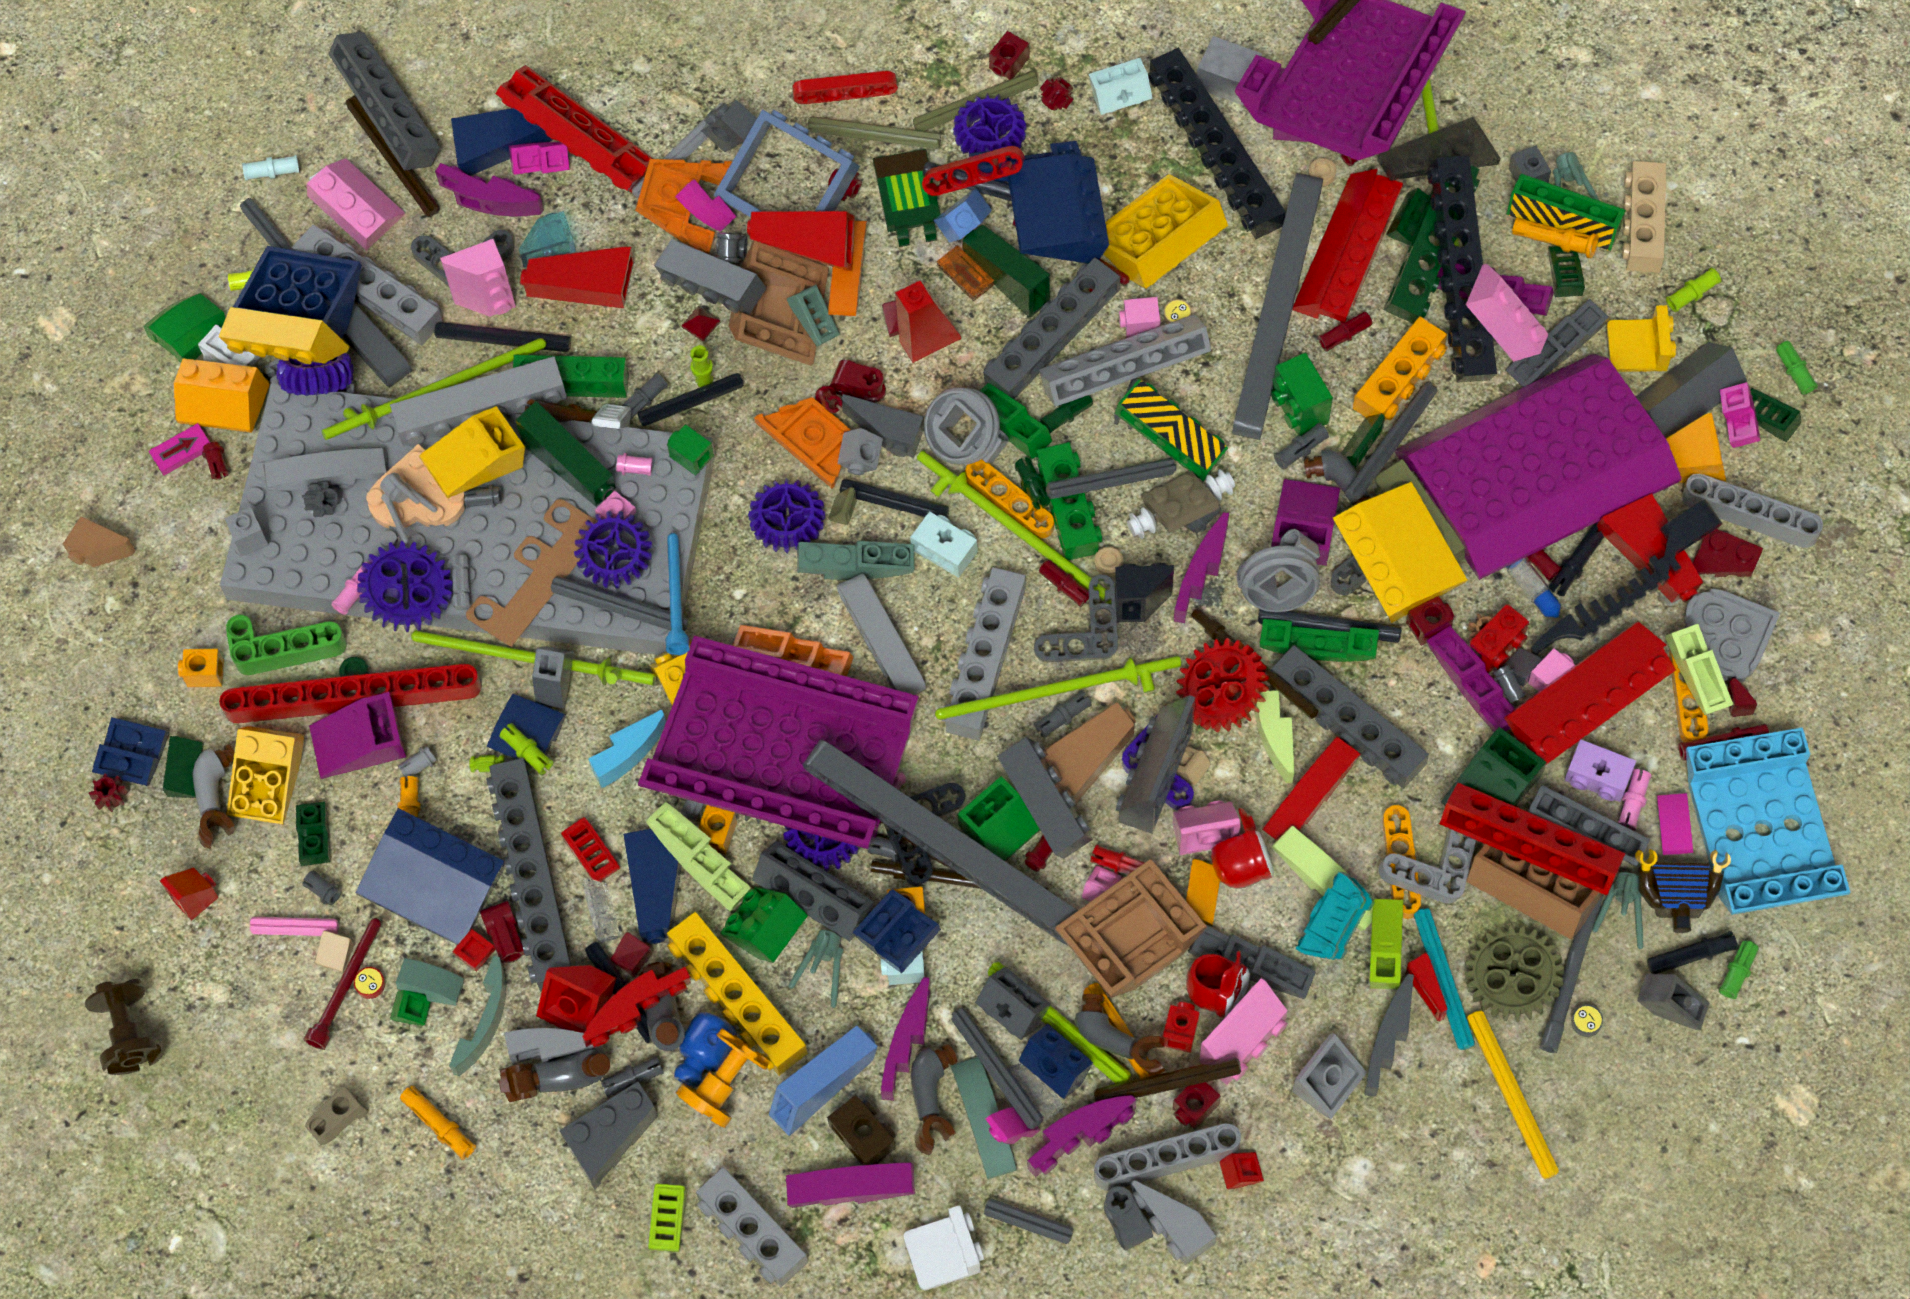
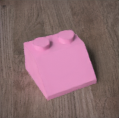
M1213 801L1204 807L1185 806L1178 809L1177 812H1173L1172 823L1179 855L1211 850L1216 844L1239 836L1240 819L1232 802Z

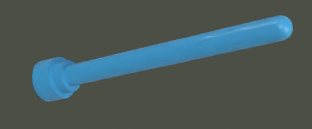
M671 533L667 537L671 631L668 633L665 641L666 651L669 654L683 655L689 651V637L683 631L679 537L677 534Z

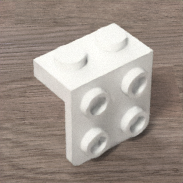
M960 1205L948 1209V1218L908 1230L904 1233V1241L919 1287L922 1290H929L980 1273L979 1261L984 1260L979 1242H972L969 1232L974 1231V1227L969 1213L963 1214Z

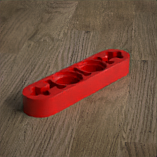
M891 71L805 79L797 81L792 85L793 100L798 104L886 96L895 93L898 89L896 74Z
M1007 146L934 167L925 173L922 187L927 194L939 196L1009 176L1021 170L1025 159L1024 153L1018 147ZM1010 155L1012 159H1017L1015 165H1012L1011 161L1005 162L1007 156ZM989 162L993 166V171L984 173L979 169L978 164ZM962 169L967 173L968 178L958 180L954 177L953 171ZM932 177L936 181L942 180L939 186H936L935 183H930Z

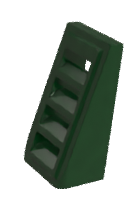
M1549 246L1548 253L1555 298L1583 296L1585 284L1578 252L1570 251L1567 253L1559 246ZM1571 253V256L1568 257H1557L1556 255ZM1560 262H1572L1571 265H1558ZM1573 270V273H1560V271ZM1571 278H1574V280H1575V281H1562V279H1571Z
M1751 388L1753 403L1756 400L1760 402L1755 408L1758 426L1787 442L1801 424V411ZM1766 407H1768L1769 409L1767 410V412L1764 415H1762L1761 413L1763 412V410ZM1777 413L1778 417L1775 420H1773L1772 418Z

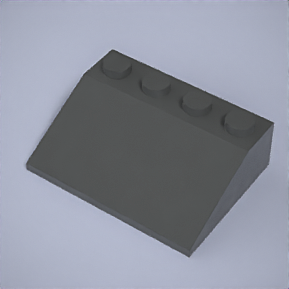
M1189 695L1160 708L1157 718L1151 717L1146 732L1150 736L1147 743L1142 742L1138 749L1136 759L1140 761L1136 769L1131 768L1126 781V785H1129L1126 795H1120L1116 805V811H1119L1120 823L1153 834L1193 732L1195 697Z

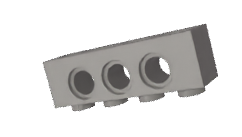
M724 1167L696 1191L699 1200L697 1203L698 1208L708 1218L713 1215L720 1222L717 1227L728 1240L734 1237L740 1244L738 1247L740 1253L749 1262L754 1259L761 1266L758 1271L769 1284L775 1281L781 1288L808 1263L806 1254ZM726 1202L737 1204L736 1209L731 1213L721 1211L723 1204ZM752 1223L758 1226L757 1231L752 1235H745L741 1232L746 1224ZM773 1245L779 1249L778 1253L773 1257L762 1255L764 1248Z

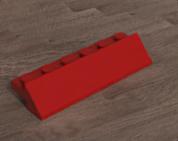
M527 65L516 70L512 78L501 84L495 94L502 98L501 100L506 106L521 112L528 122L537 124L545 130V133L551 139L560 141L567 146L570 153L585 159L590 163L589 165L593 170L604 173L612 179L611 181L616 187L632 193V188L645 176L650 159H653L651 156Z
M1378 169L1350 174L1293 305V311L1319 319L1321 314L1344 323L1346 322L1390 223L1394 207L1403 188L1402 182L1378 175Z
M1639 621L1635 622L1504 716L1517 740L1524 742L1527 748L1546 761L1547 765L1580 741V739L1587 736L1676 671L1664 650L1667 644Z

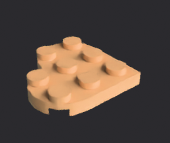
M419 444L378 479L366 495L372 517L385 528H389V526L396 527L387 505L381 499L384 494L380 488L381 481L391 473H398L415 491L437 508L436 512H432L423 504H416L409 498L401 503L393 501V505L404 528L417 521L426 527L441 524L449 526L457 521L465 510L464 492L450 498L445 496L419 458V455L425 451Z

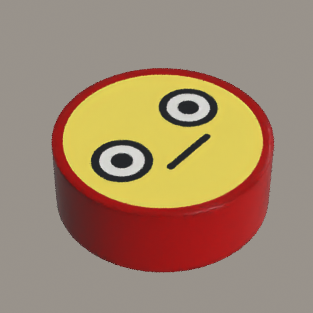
M366 967L355 975L354 987L361 997L373 999L384 991L385 979L378 969Z

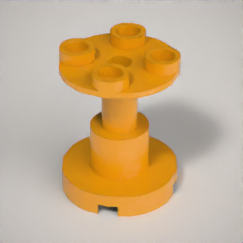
M721 1028L716 1035L732 1047L728 1056L715 1074L710 1071L707 1073L696 1090L682 1083L676 1094L702 1115L705 1114L708 1117H713L711 1121L726 1128L732 1117L721 1107L734 1090L730 1083L747 1059L765 1070L771 1061L759 1052L749 1048V1045L739 1037L733 1036Z

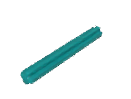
M1429 908L1420 909L1414 914V919L1425 952L1430 957L1447 1005L1446 1015L1457 1048L1459 1050L1469 1049L1475 1045V1041L1431 910Z

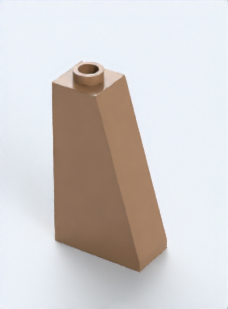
M1118 702L1045 749L1048 754L1045 757L1049 766L1053 765L1062 777V780L1059 782L1064 791L1068 790L1072 794L1076 803H1078L1134 736L1135 718L1127 708L1123 710Z

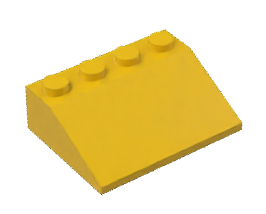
M1168 174L1105 222L1109 246L1103 255L1120 271L1127 274L1131 281L1147 289L1185 258L1196 252L1198 248L1211 238L1217 236L1219 232L1228 226L1218 199Z
M1412 481L1363 501L1333 517L1336 526L1391 623L1406 616L1408 611L1437 596L1440 597L1468 581Z

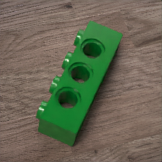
M514 355L513 368L553 356ZM554 356L566 397L627 398L629 371L625 357Z
M1070 442L1036 450L1037 466L1044 480L1043 487L1045 491L1049 482L1063 480L1057 477L1059 474H1066L1069 476L1068 478L1079 476L1077 468H1081L1077 451L1072 452ZM1085 493L1050 499L1049 507L1054 518V525L1063 556L1070 561L1095 555L1098 552L1099 543L1103 542L1099 525L1094 526L1092 518L1095 517L1092 501L1086 500ZM1072 498L1076 502L1069 504L1064 502V500ZM1080 523L1083 527L1076 529L1071 527V525Z

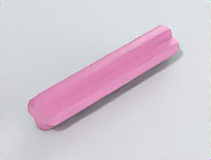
M252 917L250 920V931L252 934L321 936L323 931L338 934L339 923L336 919Z

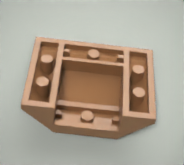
M753 241L741 268L757 274L766 286V290L750 315L740 311L738 313L731 312L728 326L735 340L812 366L814 364L816 345L790 308L786 298L817 285L824 300L829 267ZM813 308L809 309L810 314L815 313ZM819 318L814 320L816 325L820 323Z
M1149 859L1057 925L1055 930L1109 997L1112 998L1137 989L1181 957L1204 932L1207 926L1152 859Z

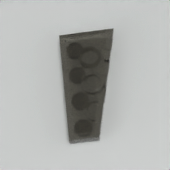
M1471 117L1378 154L1377 161L1390 181L1425 176L1427 175L1428 167L1436 158L1469 156L1470 165L1476 168L1498 165L1501 158L1475 118Z

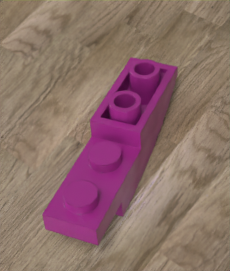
M440 163L435 170L439 185L453 191L457 204L468 209L486 214L510 217L541 215L544 211L541 197L536 191L516 186L513 181L507 178L501 179L493 175L487 184L484 179L478 176H469L456 166L449 167Z
M1131 1095L1101 1100L1081 1107L1057 1120L1043 1131V1141L1046 1145L1027 1160L1028 1170L1035 1178L1042 1172L1044 1175L1048 1174L1058 1164V1158L1064 1153L1070 1155L1081 1145V1139L1089 1147L1096 1142L1102 1144L1113 1133L1111 1129L1118 1123L1124 1125L1135 1115L1136 1099Z

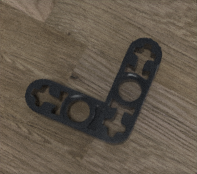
M947 783L910 798L916 802L923 799L929 801L932 805L931 812L940 817L958 810L964 803L966 796L964 789L959 784ZM950 790L952 794L958 795L955 804H952L951 800L944 801L940 804L942 809L938 810L937 800L945 798L948 793L947 791ZM884 824L907 882L917 887L925 885L933 872L927 852L917 845L912 852L903 851L900 848L899 842L904 836L901 834L895 835L894 832L896 831ZM920 854L921 857H917L916 863L919 869L924 868L926 870L922 875L923 879H920L918 875L913 876L911 874L915 868L912 860L906 863L905 859H911Z

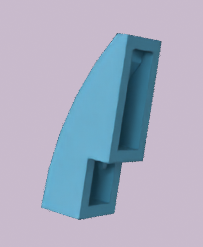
M662 710L610 735L612 747L588 758L591 769L601 788L618 780L630 771L659 740L666 724Z

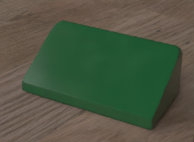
M1420 188L1408 192L1386 235L1394 240L1410 245L1429 196Z
M1382 413L1365 418L1341 452L1350 460L1355 469L1359 466L1384 428L1385 415Z
M170 736L163 781V791L167 797L196 798L192 773L194 763L203 752V742Z

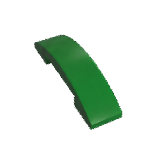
M1263 619L1260 648L1285 655L1295 645L1312 660L1336 662L1376 659L1379 630L1350 627V632L1293 627L1292 621Z

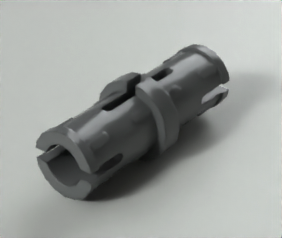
M1317 423L1302 436L1293 438L1290 445L1274 455V459L1283 470L1287 469L1288 466L1300 457H1307L1311 454V449L1325 439H1328L1329 434L1322 424Z
M1081 690L1065 703H1058L1054 706L1052 712L1034 722L1036 730L1038 732L1041 730L1040 735L1046 738L1047 735L1063 724H1070L1073 717L1092 706L1089 697L1084 698L1086 694Z
M654 1056V1058L634 1067L628 1065L625 1067V1071L600 1081L607 1098H610L612 1095L622 1092L636 1082L642 1083L660 1074H664V1071L660 1066L657 1056Z

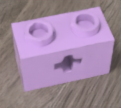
M1580 739L1564 781L1569 782L1576 789H1588L1598 793L1605 800L1621 802L1636 760ZM1597 771H1601L1602 776L1597 775Z

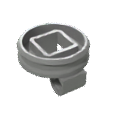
M961 387L945 389L933 399L927 409L924 419L926 441L933 453L945 462L951 464H972L983 460L985 463H993L1009 442L1008 436L999 429V416L994 404L984 393L976 389ZM965 412L977 425L962 444L946 427H954Z
M1291 529L1282 537L1280 546L1266 548L1253 554L1241 564L1237 571L1238 587L1242 589L1245 599L1253 606L1269 612L1290 611L1306 604L1316 594L1320 585L1319 570L1316 559L1320 557L1317 543L1298 530ZM1283 570L1293 577L1277 588L1275 578L1277 573Z

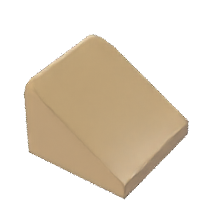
M1187 746L1176 774L1190 784L1196 785L1210 767V761L1203 751Z
M323 931L315 964L344 973L354 948L352 940L348 937Z

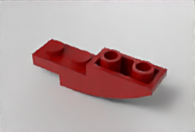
M686 967L658 980L653 970H650L625 985L604 1004L588 1025L582 1036L585 1046L593 1045L596 1048L610 1041L609 1036L619 1031L621 1034H625L638 1027L637 1023L641 1021L639 1008L643 1007L644 1010L650 1009L660 1003L659 999L668 994L674 997L685 992L688 989L687 985L691 984L690 975Z

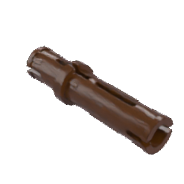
M530 399L527 401V404L532 405L537 400ZM537 401L559 422L573 420L592 423L590 420L598 412L593 409H583L576 404L565 406Z

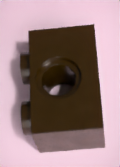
M855 1095L827 1117L828 1124L862 1166L874 1165L896 1149L895 1140L893 1139L896 1135L886 1122L883 1124L879 1123L874 1117L877 1114L875 1109L866 1099L861 1101ZM861 1126H868L872 1129V1132L865 1137L856 1134V1130Z

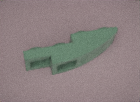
M857 541L856 545L798 542L797 573L824 574V579L848 580L861 573L867 579H877L914 572V544Z

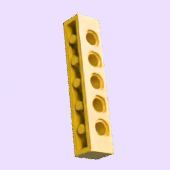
M696 912L667 932L669 939L667 947L677 960L682 957L688 965L686 969L690 977L695 982L700 979L706 988L703 991L713 1004L718 1001L724 1009L721 1012L722 1015L732 1026L737 1024L742 1031L740 1036L749 1045L748 1047L753 1048L755 1046L760 1054L771 1061L767 1066L768 1071L774 1069L778 1076H780L808 1054L805 1043ZM701 946L705 948L704 953L701 955L691 954L692 949ZM720 968L724 970L723 974L717 978L709 976L713 969ZM737 990L742 992L741 997L736 1000L727 998L731 991ZM750 1013L761 1015L756 1022L745 1020L746 1016ZM769 1035L779 1037L778 1042L773 1045L765 1044L764 1039Z

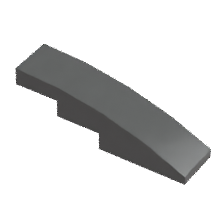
M1589 299L1571 317L1567 315L1548 333L1541 354L1514 361L1506 369V372L1522 387L1545 377L1610 321L1609 316Z
M1207 926L1188 950V953L1197 957L1215 954L1223 956L1232 962H1235L1236 952L1240 950L1241 963L1248 968L1251 981L1257 983L1262 978L1270 988L1301 999L1306 998L1316 971L1264 945L1257 947L1233 934L1227 936Z
M1407 974L1391 1000L1380 1025L1368 1067L1365 1096H1377L1380 1068H1392L1395 1040L1404 1042L1407 1040L1413 974Z

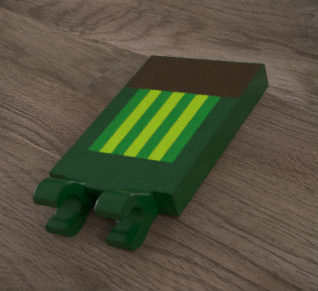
M926 149L873 158L887 232L896 231L899 247L910 245L909 228L923 226L926 242L937 241L936 223L934 222V219L940 216L937 196L927 194L922 187L924 178L923 168L925 163L929 161Z

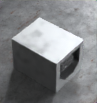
M1213 36L1198 66L1197 76L1208 93L1244 106L1236 95L1235 88L1255 55L1262 56V53Z

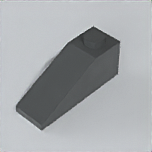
M843 394L841 400L844 414L859 427L883 438L882 447L898 457H915L924 432L923 416Z

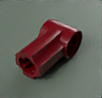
M508 900L480 910L487 933L492 937L501 962L512 963L524 956L523 945L515 926L517 924Z

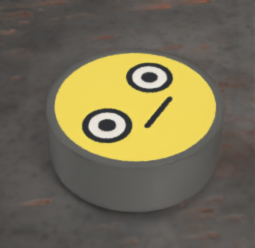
M1592 1005L1578 1007L1571 1019L1572 1028L1583 1037L1596 1035L1603 1024L1602 1013Z

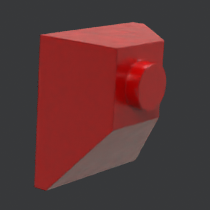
M591 965L551 967L546 971L536 1016L561 1029L584 1033L598 1011L612 997L616 978Z

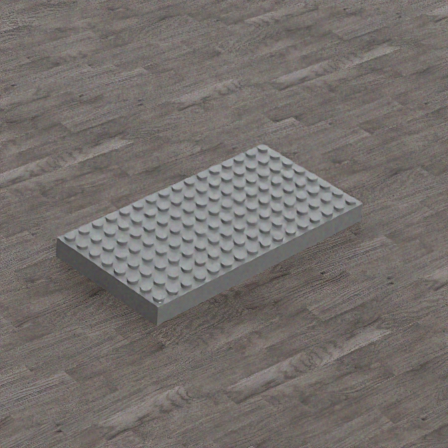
M271 384L238 511L252 508L268 546L241 556L232 537L220 582V587L227 600L341 614L331 604L345 588L346 580L352 579L362 566V563H369V554L378 557V547L388 551L390 542H392L395 548L400 547L402 539L397 528L392 526L385 528L378 524L369 511L366 495L378 479H356L354 484H329L328 488L337 489L336 493L339 504L333 509V515L313 517L314 510L304 509L305 504L302 495H305L308 490H266L263 468L264 462L292 456L348 449L383 448L387 472L416 446L402 445L392 413L378 418L374 430L366 423L328 440L323 438L321 430L346 420L343 416V411L348 407L352 408L357 414L362 413L361 404L375 408L394 400L393 398L344 392H330L327 395L319 394L317 396H305L302 394L297 396L294 393L289 394L282 390L279 384ZM515 413L506 416L505 419L521 440L516 424V419L521 414ZM573 420L559 422L613 475L616 486L614 491L636 507V513L633 515L635 518L634 524L639 521L643 523L644 527L641 531H648L650 537L645 541H651L653 548L646 550L652 554V559L643 560L648 564V569L642 570L638 568L641 578L637 579L631 575V585H627L625 579L620 580L621 586L619 589L615 587L614 581L610 582L608 588H604L603 579L595 585L592 582L593 575L586 578L583 575L585 568L579 569L577 565L566 579L670 612L667 537L669 534L675 533L679 537L683 616L715 458L713 438L704 437L712 443L714 457L695 476L670 458L667 443L672 435L671 432L630 427L623 429L593 426L589 422ZM433 437L424 440L419 445L427 450L443 437ZM526 448L524 451L523 468L469 489L489 488L492 484L495 487H500L502 493L501 504H497L496 507L484 505L467 508L464 504L465 510L462 515L449 526L441 524L426 527L417 521L404 528L408 538V542L405 543L406 548H410L414 541L416 542L417 550H421L426 545V554L430 555L436 551V562L445 560V567L442 570H450V577L447 580L453 582V556L462 554L467 556L469 560L470 607L480 596H486L503 608L508 604L534 571L515 559V550L528 536H533L552 548L563 535L562 532L546 523L543 519L544 514L556 500H565L596 520L595 509L597 507ZM627 453V456L653 458L651 476L634 473L622 475V472H616L618 455ZM558 507L552 512V519L556 523H565L570 518V511L565 507ZM611 530L601 533L597 539L607 538ZM622 530V542L630 545V548L637 549V542L634 537ZM616 543L611 548H608L610 556L615 554V551H619ZM528 544L522 550V555L527 560H535L541 553L540 547L536 544ZM590 550L591 560L597 566L605 569V557L597 554L596 551ZM631 560L620 561L616 569L626 566ZM403 563L401 564L404 609H409L408 588L406 584L407 571L406 565ZM421 569L411 571L416 576L426 574ZM386 570L382 572L387 577H392L396 575V573L391 570ZM452 583V588L449 589L452 592L451 600H446L448 608L447 610L440 609L442 612L440 619L432 616L431 626L488 633L466 618L468 609H455L453 605L454 592ZM554 593L520 637L660 655L667 652L665 639L670 630ZM423 596L413 598L420 603L427 601ZM386 597L384 599L390 604L398 602L394 597ZM358 598L346 615L372 618L374 611L365 613L364 607L366 603H360ZM480 604L474 610L475 617L481 621L488 620L493 614V609L488 604Z

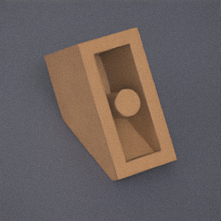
M84 517L79 518L63 542L70 560L79 565L86 563L92 567L132 556L136 551L129 538Z

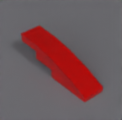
M1336 737L1300 779L1262 830L1275 840H1278L1290 826H1294L1300 831L1305 824L1310 822L1323 802H1327L1361 753L1339 737Z

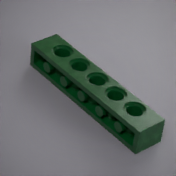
M1471 165L1475 193L1480 182L1476 178L1480 169ZM1445 183V187L1448 191L1449 187H1454L1450 183ZM1433 189L1430 192L1383 309L1413 324L1419 316L1423 318L1426 316L1431 304L1427 301L1430 292L1434 293L1441 279L1437 277L1440 267L1442 268L1437 259L1440 245L1435 246L1429 241V236L1435 237L1434 223L1436 221V213L1432 211L1430 202ZM1448 210L1449 216L1452 219L1459 220L1458 214L1455 211ZM1452 237L1453 244L1455 243L1457 237ZM1419 260L1428 263L1429 271L1423 270L1420 267ZM1409 285H1415L1419 289V295L1412 294L1409 290Z

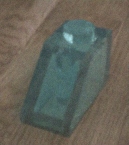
M564 211L549 213L543 218L536 220L519 248L524 268L527 267L528 259L576 252Z

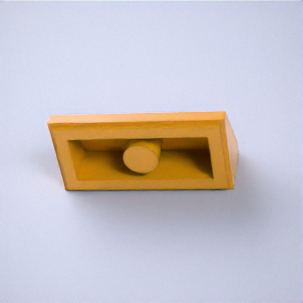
M1193 859L1186 902L1204 924L1213 925L1220 880L1214 871L1213 865Z

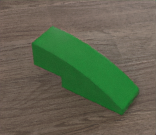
M987 383L979 390L994 404L999 416V429L1008 436L1010 443L1031 459L1036 457V450L1046 448L1053 442L1048 428L1028 415L1025 406L990 383Z

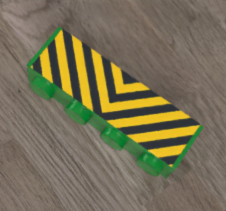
M1520 174L1511 193L1507 215L1558 229L1575 228L1576 232L1587 235L1598 234L1597 247L1611 251L1619 235L1626 210Z
M1140 379L1121 399L1114 414L1184 468L1192 471L1203 482L1206 480V476L1210 475L1224 458L1228 447L1219 436L1210 434L1197 419L1188 417L1180 411L1179 406L1175 402L1166 400L1158 394L1154 386L1144 383Z

